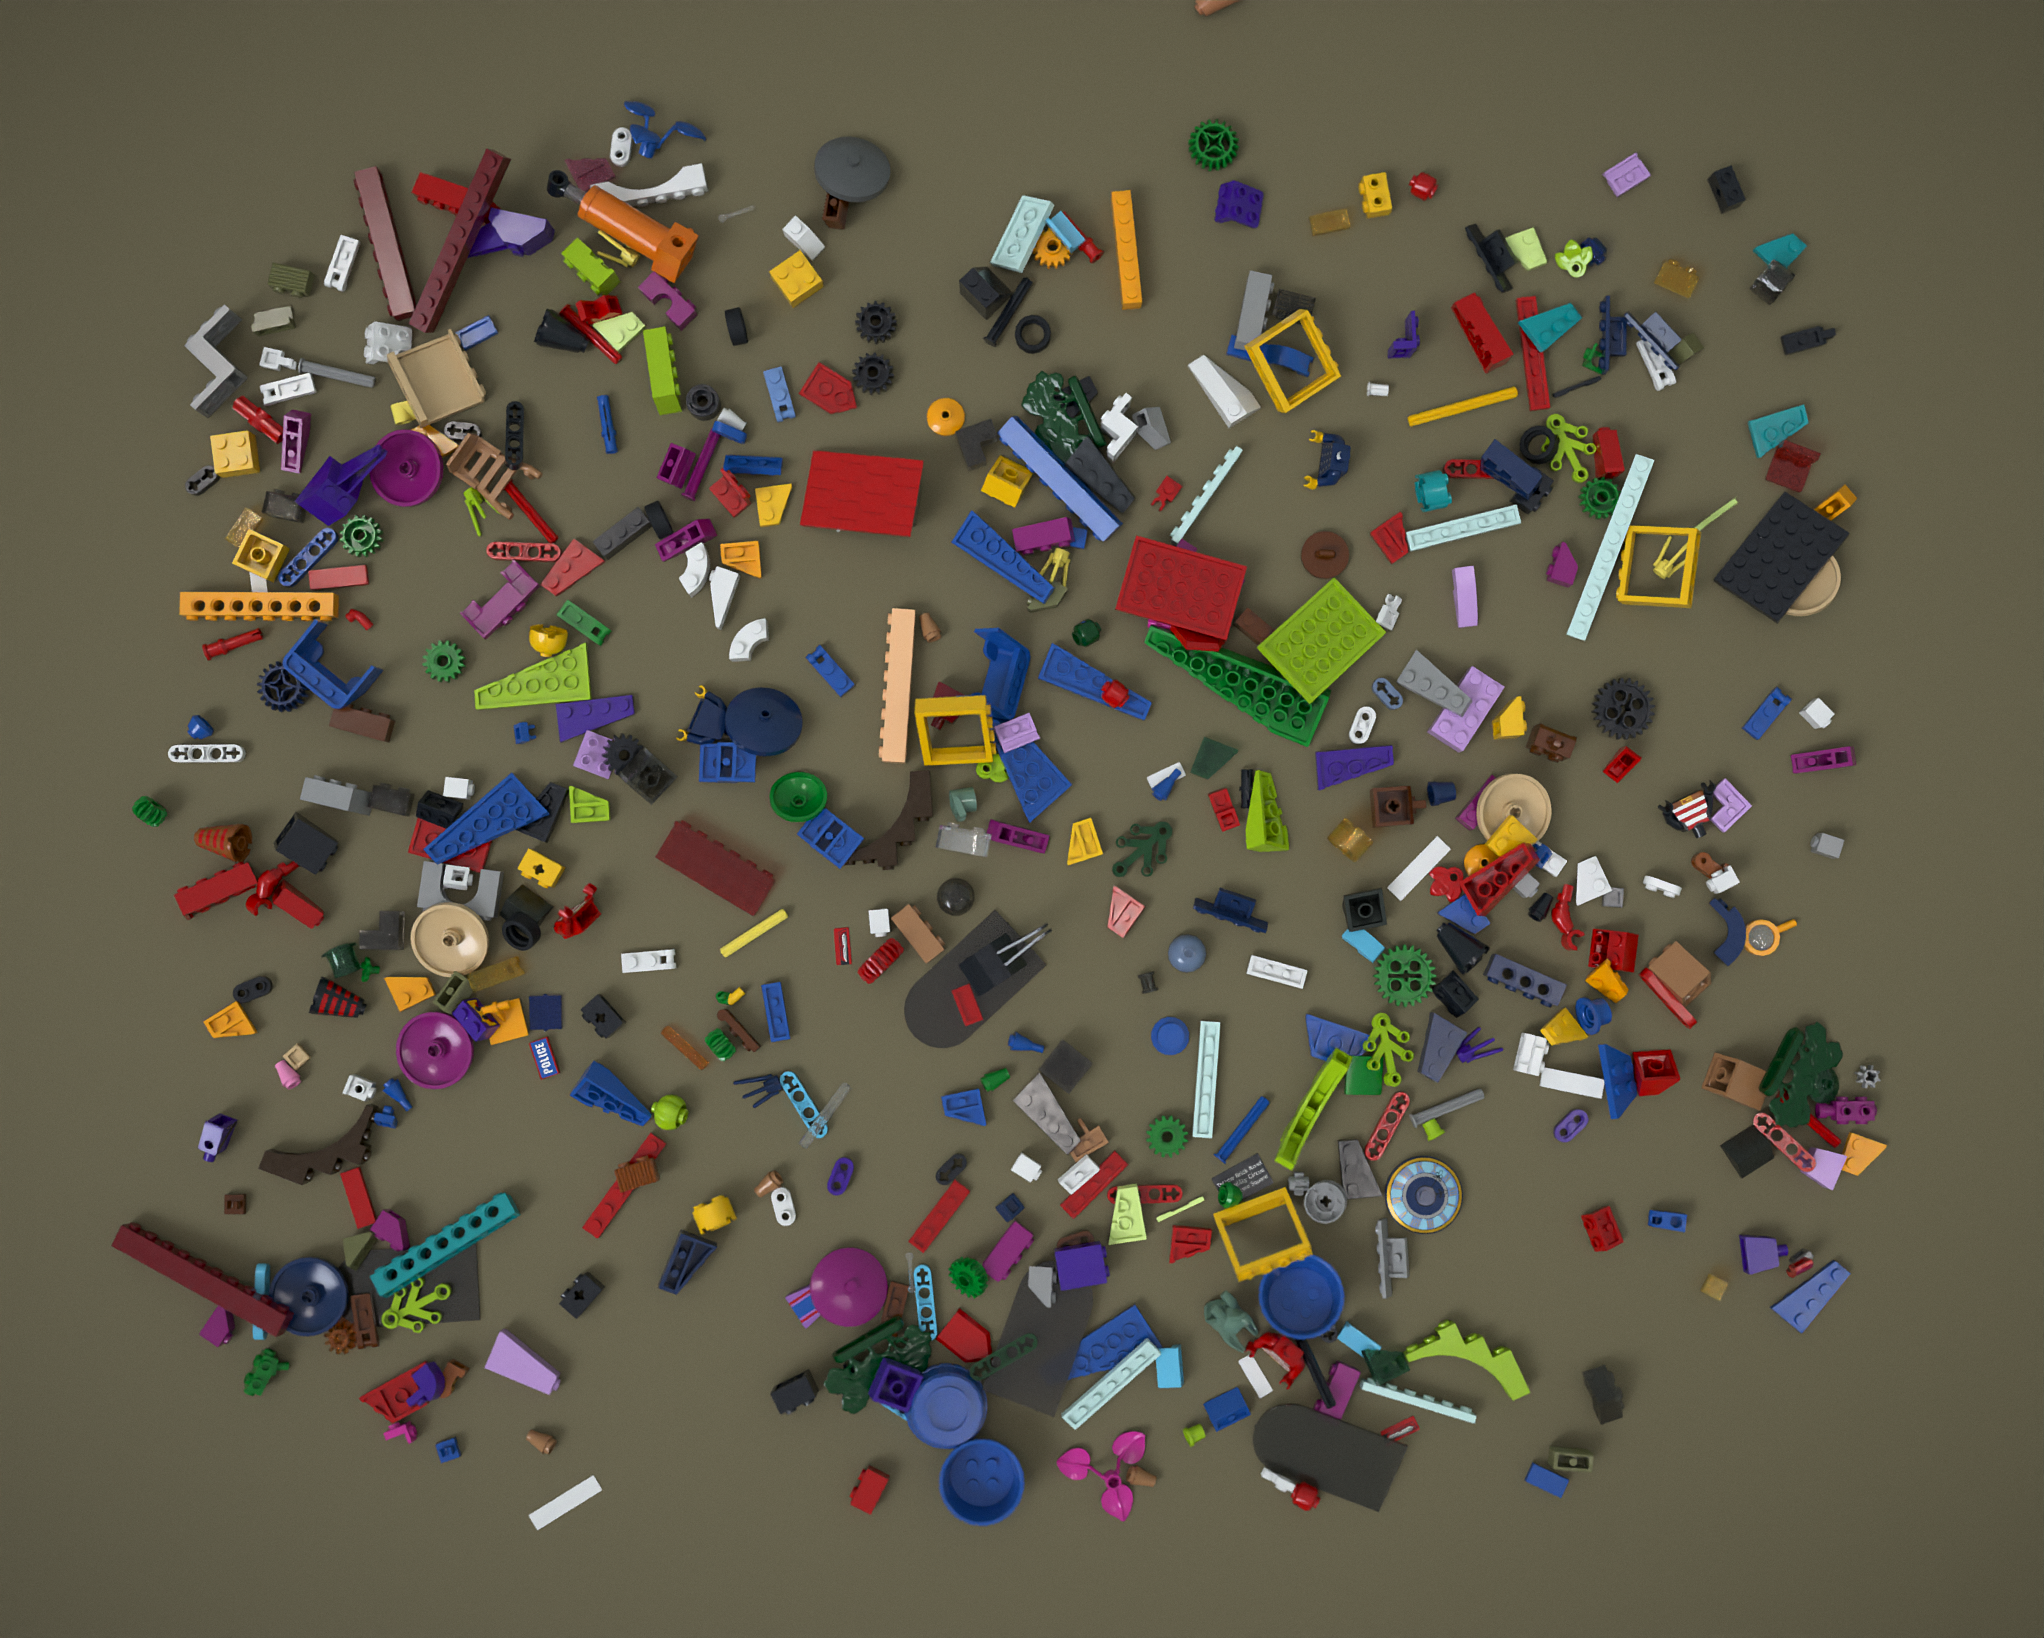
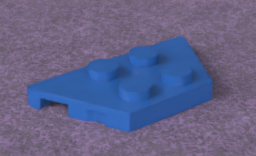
M1309 1014L1305 1015L1311 1056L1326 1061L1335 1048L1348 1055L1362 1056L1366 1052L1363 1049V1043L1368 1039V1034Z
M1607 1044L1598 1045L1610 1118L1618 1119L1637 1096L1631 1056Z

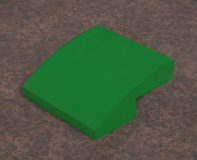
M1350 1055L1353 1058L1349 1069L1345 1073L1344 1094L1381 1095L1383 1056L1379 1061L1380 1068L1373 1071L1367 1068V1062L1373 1055ZM1374 1061L1372 1062V1067H1373V1068L1375 1067V1062H1374Z

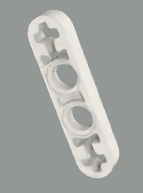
M235 744L174 745L168 751L170 760L178 763L241 762L246 755L245 749ZM197 748L202 751V756L199 759L193 757V751ZM216 748L221 751V756L218 759L212 757V751ZM235 748L236 751H240V755H236V758L226 753V751L235 752ZM179 749L180 752H187V756L180 755L177 757L174 756V753L178 752Z

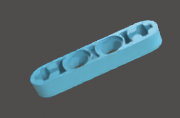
M792 1071L784 1072L780 1077V1084L810 1133L816 1138L824 1137L828 1132L827 1123L798 1076ZM785 1075H788L789 1077L793 1076V1085H799V1087L792 1090L791 1093L788 1090L792 1088L789 1083H784V1080L786 1079ZM796 1091L804 1093L803 1101H795L793 1096ZM811 1107L814 1110L812 1118L804 1116L805 1108ZM817 1116L820 1119L816 1121L819 1126H824V1129L822 1130L823 1134H820L819 1132L815 1133V1124H809V1122L813 1121Z
M258 1263L255 1271V1289L261 1295L269 1296L270 1264ZM253 1325L254 1340H265L268 1333Z
M920 1264L914 1270L919 1329L922 1332L926 1330V1323L922 1324V1321L928 1322L933 1320V1323H929L930 1330H934L931 1333L933 1340L937 1335L932 1273L928 1265ZM921 1268H924L925 1272L928 1271V1274L925 1275V1282L929 1281V1284L923 1283L918 1285V1282H922L921 1275H917ZM923 1287L930 1290V1295L927 1298H922L919 1295V1290ZM929 1307L932 1310V1315L930 1317H923L921 1315L922 1308Z

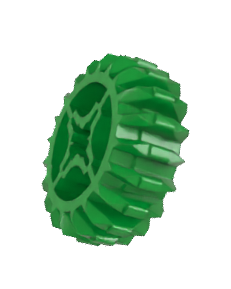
M1209 119L1207 125L1202 121L1200 127L1196 126L1194 128L1195 132H1191L1190 137L1192 139L1188 141L1190 145L1188 151L1192 153L1191 159H1196V165L1202 163V169L1209 166V171H1212L1213 167L1219 171L1220 165L1225 169L1227 163H1233L1232 158L1237 157L1235 151L1239 150L1237 145L1239 138H1235L1236 131L1230 132L1232 126L1230 125L1226 128V122L1223 121L1222 124H1218V119L1215 120V123H1212ZM1200 138L1206 146L1203 152L1198 145ZM1224 138L1227 140L1229 146V150L1227 152L1224 150V147L1221 144ZM1210 155H1216V156H1218V157H1217V158H1212V157H1209V156H1210Z

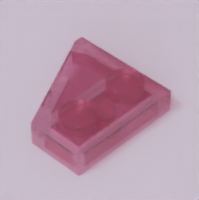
M606 158L565 160L578 188L584 192L590 190V185L608 182L616 178Z

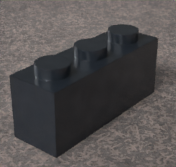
M637 507L592 542L602 555L609 560L650 529L652 525L641 509Z

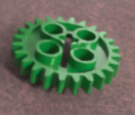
M1396 945L1394 952L1388 948L1389 955L1382 953L1383 961L1377 960L1380 966L1373 968L1378 971V974L1373 975V977L1378 978L1374 985H1380L1377 992L1383 991L1382 998L1389 997L1388 1003H1392L1395 1000V1006H1399L1401 1002L1403 1007H1407L1408 1002L1411 1006H1414V1000L1422 1003L1420 997L1428 998L1425 992H1432L1433 990L1429 986L1436 984L1431 981V978L1436 977L1435 974H1431L1435 967H1429L1432 959L1425 960L1427 953L1420 955V948L1414 952V946L1412 945L1408 950L1406 945H1402L1401 950ZM1393 961L1399 963V969L1396 972L1390 968ZM1412 961L1418 963V969L1414 972L1410 969ZM1405 970L1406 974H1421V977L1405 978L1404 981V978H1388V974H1404ZM1394 980H1397L1400 985L1396 991H1393L1390 986ZM1413 980H1416L1419 984L1418 989L1415 991L1410 988V983Z

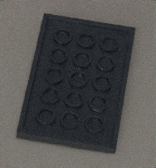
M1784 492L1717 574L1714 582L1778 624L1848 538L1850 533L1787 492Z

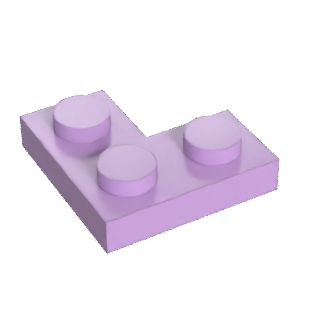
M1726 778L1716 785V789L1713 792V796L1723 806L1711 816V821L1723 833L1752 807Z

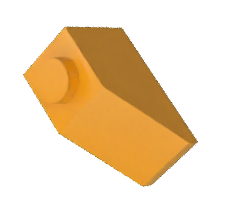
M1845 484L1813 510L1831 521L1849 508L1857 500V497Z

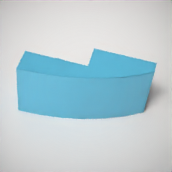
M1347 929L1342 935L1343 940L1355 947L1359 954L1372 963L1385 949L1381 943L1364 929L1349 932Z

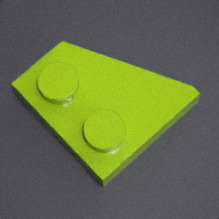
M569 786L571 823L611 821L609 801L576 787Z

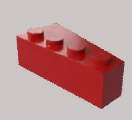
M420 172L411 193L417 197L418 202L424 205L429 203L439 210H446L457 216L469 188ZM492 202L482 224L483 226L490 222L488 219L490 209H500L494 202Z
M1474 292L1454 302L1451 309L1485 374L1505 365L1514 354L1484 308L1481 298L1477 297Z
M1523 842L1462 880L1459 884L1478 916H1486L1540 859L1532 845Z
M239 862L233 865V869L229 871L221 870L216 872L213 878L208 880L203 878L196 881V885L190 888L184 886L178 889L174 897L183 916L190 920L194 918L193 913L195 912L204 913L210 910L211 905L214 903L215 905L225 903L230 899L229 896L237 897L257 887L258 881L248 862L245 864L244 862Z

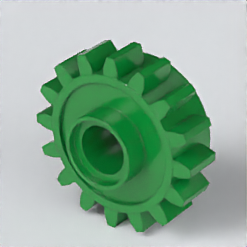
M1605 477L1600 478L1599 481L1597 478H1594L1592 482L1588 481L1585 483L1586 487L1581 488L1584 494L1578 496V498L1583 499L1579 506H1585L1583 513L1589 511L1588 517L1595 515L1596 520L1600 519L1601 515L1604 519L1608 518V514L1612 516L1619 499V494H1621V491L1617 490L1618 485H1613L1611 479L1605 481ZM1597 494L1604 497V502H1600L1597 499Z
M355 515L353 520L348 518V523L343 524L344 529L340 531V534L343 536L340 541L345 543L343 548L349 549L348 553L351 555L355 553L357 557H361L362 554L368 557V552L375 554L374 548L380 549L381 547L378 545V542L384 540L379 537V535L383 534V531L377 530L380 524L374 523L375 520L370 517L368 519L365 515L362 518ZM361 532H364V538L362 540H358V535Z
M439 640L438 646L432 643L431 650L426 648L428 656L424 655L422 658L426 659L427 662L422 665L428 667L425 673L431 674L430 678H437V681L441 683L445 679L449 683L450 678L456 680L458 673L463 674L461 669L466 667L463 664L466 657L461 656L463 650L457 649V644L454 643L451 646V642L447 640L444 645L443 641ZM444 657H447L448 663L445 666H442L441 660Z
M1162 1115V1120L1154 1119L1156 1122L1154 1125L1149 1123L1151 1131H1146L1150 1135V1137L1146 1138V1142H1151L1148 1147L1149 1149L1155 1148V1155L1161 1152L1162 1158H1164L1165 1154L1172 1158L1173 1152L1179 1155L1178 1149H1185L1182 1143L1188 1142L1184 1138L1188 1132L1182 1131L1185 1127L1184 1124L1178 1125L1180 1119L1177 1118L1173 1121L1172 1115L1168 1119ZM1165 1131L1171 1132V1140L1163 1141L1162 1134Z
M960 1257L948 1269L950 1271L949 1277L953 1278L951 1283L956 1284L955 1289H960L962 1295L966 1293L968 1298L971 1296L976 1298L986 1291L985 1289L988 1287L986 1284L988 1281L987 1273L984 1267L975 1259Z

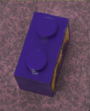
M477 998L463 1000L452 1015L475 1042L490 1039L500 1027V1024L490 1013L483 1015L481 1007H484Z

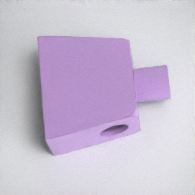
M1810 1147L1808 1153L1814 1157L1816 1167L1811 1172H1803L1801 1170L1800 1172L1824 1188L1833 1190L1847 1156ZM1801 1151L1795 1160L1798 1161L1800 1159L1803 1162V1168H1811V1159L1805 1160L1802 1157L1805 1153Z

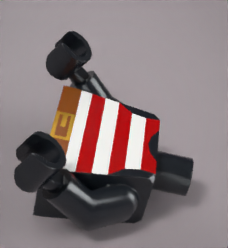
M1711 780L1708 787L1702 782L1701 787L1704 791H1695L1673 803L1665 800L1666 806L1659 805L1658 809L1662 811L1666 824L1682 832L1692 829L1696 839L1706 835L1707 833L1702 824L1711 820L1713 792L1716 789V785Z

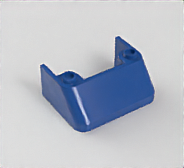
M315 619L283 658V667L330 707L342 709L365 694L383 670L371 665L362 678L353 677L345 684L318 662L323 655L324 649L322 644L316 639L328 624Z
M1000 628L975 629L974 632L985 640L983 652L986 658L990 660L982 694L974 692L971 695L956 697L986 695L987 705H991V715L989 716L1012 719L1016 714L1030 663V652Z

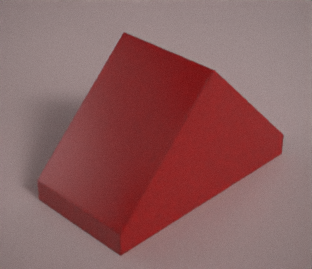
M1627 746L1619 748L1602 772L1618 783L1642 758Z

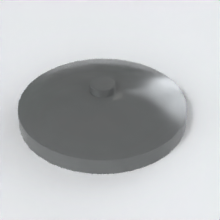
M840 137L828 141L819 149L815 157L814 173L820 186L830 195L844 201L864 202L874 199L886 189L890 178V164L882 150L873 143L856 137Z

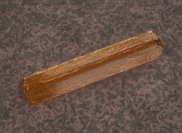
M666 1026L661 1031V1034L700 1070L706 1068L708 1061L672 1028Z

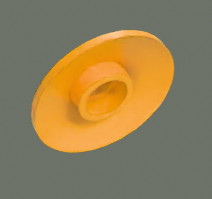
M938 399L928 409V425L938 435H953L964 424V410L953 399ZM944 412H947L949 414V417L943 418L942 414Z
M1485 844L1476 845L1465 855V871L1470 876L1484 867L1481 864L1482 860L1485 859L1490 864L1499 857Z

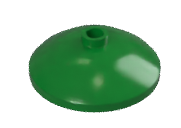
M806 772L789 773L780 777L773 784L769 795L770 805L773 811L784 820L791 822L809 821L817 817L824 810L827 804V790L823 782L812 774Z

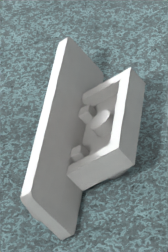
M1382 1218L1377 1221L1375 1230L1379 1238V1243L1377 1244V1253L1380 1254L1378 1272L1381 1274L1379 1290L1382 1293V1298L1387 1299L1392 1296L1391 1278H1408L1410 1275L1407 1238H1388L1387 1218Z

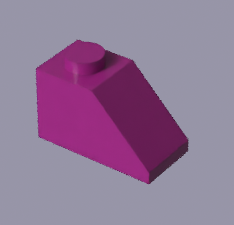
M217 1306L199 1335L216 1347L224 1344L227 1345L233 1338L231 1333L235 1329L233 1313Z

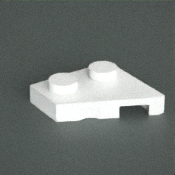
M1596 856L1578 863L1577 906L1612 891Z

